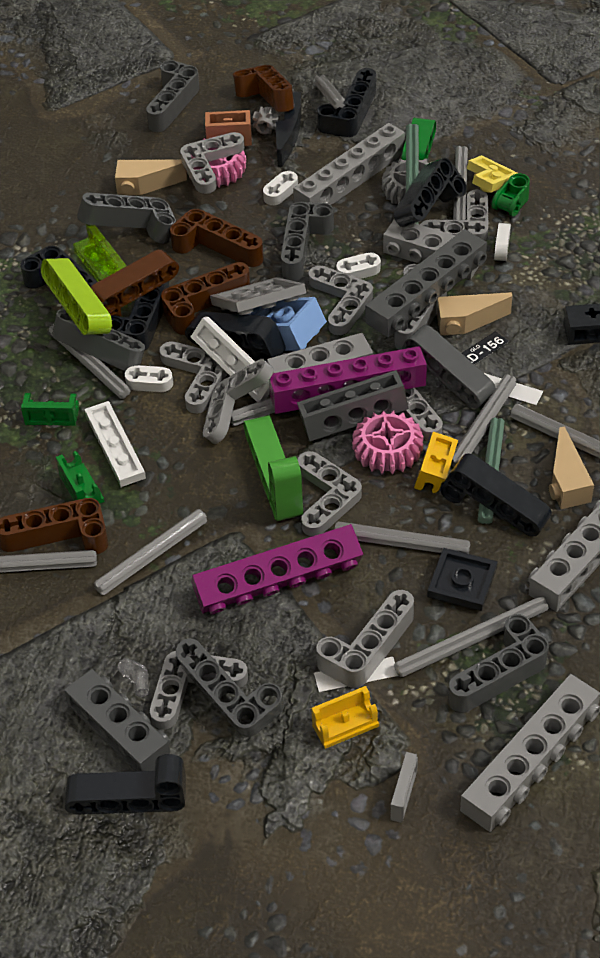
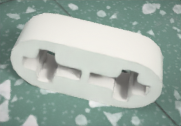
M285 171L271 180L263 188L264 202L269 205H278L293 193V188L298 185L297 174L292 171Z
M498 224L494 260H507L511 224Z
M364 253L341 259L337 262L336 271L362 279L377 275L381 269V260L375 253Z
M137 365L129 367L125 372L126 385L131 390L166 392L173 386L172 372L165 367Z

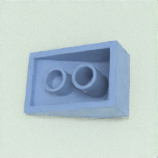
M303 297L291 302L281 300L277 301L274 307L262 308L259 306L253 308L252 313L246 314L271 318L280 331L286 347L285 351L305 349L307 343L313 336L319 333L321 327L327 322L315 297Z

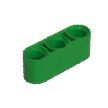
M414 117L411 124L419 126V160H428L435 137L436 120ZM406 141L402 152V160H406Z

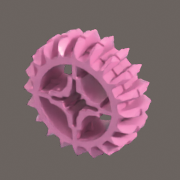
M209 148L207 150H216L218 148ZM244 150L239 154L208 162L216 176V186L219 188L220 185L228 186L229 182L236 183L237 178H242V174L246 169ZM196 167L193 169L200 170L203 169V167Z
M383 410L381 415H377L373 412L372 418L364 417L362 423H357L356 430L353 433L352 449L356 459L361 461L363 467L369 466L371 472L379 469L381 474L384 471H390L393 475L397 469L403 472L405 466L412 468L414 462L419 460L420 454L423 451V434L420 431L419 424L414 423L413 417L406 419L404 413L396 415L393 410L391 414H386Z

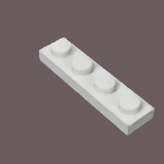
M203 317L191 335V338L230 376L255 362L209 317ZM269 380L248 394L257 402L266 400L270 394Z
M107 401L86 408V418L120 486L123 487L146 479L145 471L110 402Z

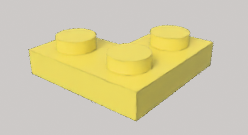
M482 155L469 160L467 166L468 170L475 173L472 183L488 193L502 188L510 176L517 173Z

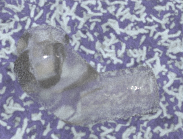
M128 658L120 660L117 667L118 671L125 678L134 682L135 695L138 697L147 696L149 694V681L146 667Z

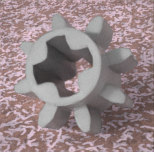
M261 106L259 112L255 111L253 114V127L262 134H272L273 129L276 130V121H278L279 114L272 107L263 108Z

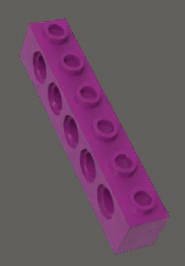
M420 346L277 372L273 373L269 379L270 398L275 414L299 410L297 402L395 370L405 389L426 386L427 363Z
M350 524L192 575L191 583L201 612L209 611L210 614H216L224 611L227 605L237 603L238 606L247 604L253 600L252 597L263 594L264 597H268L280 591L279 588L288 585L290 588L299 587L306 583V579L316 577L317 580L330 576L332 571L340 568L343 571L351 570L358 566L363 552L353 526ZM324 550H334L337 554V558H327L324 554ZM299 558H307L312 566L302 567L297 560ZM280 566L285 570V575L276 576L272 573L271 568ZM250 574L255 575L259 579V583L250 585L245 581L244 577ZM227 583L232 587L233 591L228 594L219 591L218 585Z

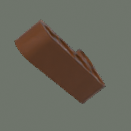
M260 65L233 73L236 96L248 97L260 94L278 112L294 109L292 85L273 66Z
M189 210L170 227L172 249L176 253H188L195 246L201 244L237 262L245 263L248 267H256L263 263V243L259 236L203 210Z
M158 249L95 283L90 288L107 309L110 316L122 317L121 307L173 279L179 271V265L163 250Z
M242 262L232 263L163 290L161 294L163 313L174 331L180 335H185V329L195 318L194 313L214 306L211 303L210 295L250 285L248 265Z
M84 498L0 518V549L6 552L19 551L82 536L86 551L94 550L96 554H100L108 547V538L99 502L93 498Z

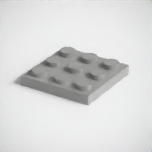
M275 277L210 295L212 305L221 307V310L228 309L230 312H238L239 315L252 313L253 308L259 306L270 308L276 306L277 301L291 302L298 300V295L306 294L305 283Z

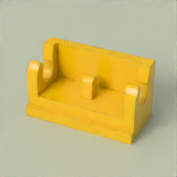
M433 431L414 486L415 489L422 490L425 483L433 484L432 492L436 493L439 491L442 482H445L458 443L457 439Z
M366 686L311 708L312 726L325 749L379 727L376 704L371 705L370 693Z

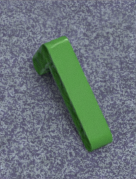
M269 415L243 421L245 436L276 522L302 516V478L297 457L285 458Z

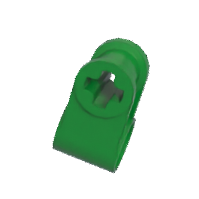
M522 173L510 176L502 188L495 193L492 200V208L509 212L510 216L515 217L529 199V177Z

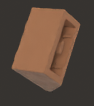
M250 110L205 112L206 139L236 132L243 135L244 146H252Z

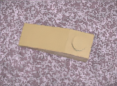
M181 159L117 161L115 174L117 195H142L187 180V171Z
M512 292L439 297L437 299V319L440 335L466 334L511 314Z
M564 426L559 428L552 484L549 485V492L551 498L557 501L560 509H565L592 502L594 484Z

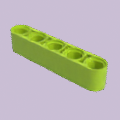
M43 259L41 274L44 281L83 335L109 334L112 329V319L109 312L70 259Z

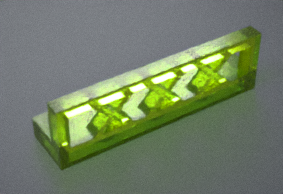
M86 224L88 238L74 243V251L97 282L123 269L126 267V264L95 225Z

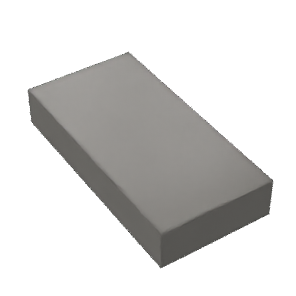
M409 752L405 754L391 802L392 821L401 823L404 820L417 774V754Z

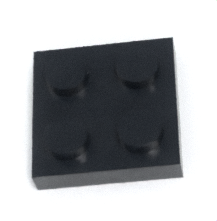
M443 548L427 590V597L482 611L497 570L498 561Z

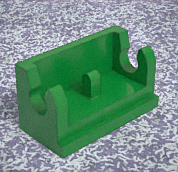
M31 393L24 394L21 410L25 425L76 426L80 406L79 400H76L77 394L71 393L69 402H34L33 399H30Z
M73 452L74 460L70 463H67L63 454L56 456L59 475L74 501L93 498L99 504L105 502L100 489L95 484L84 463H82L78 452Z

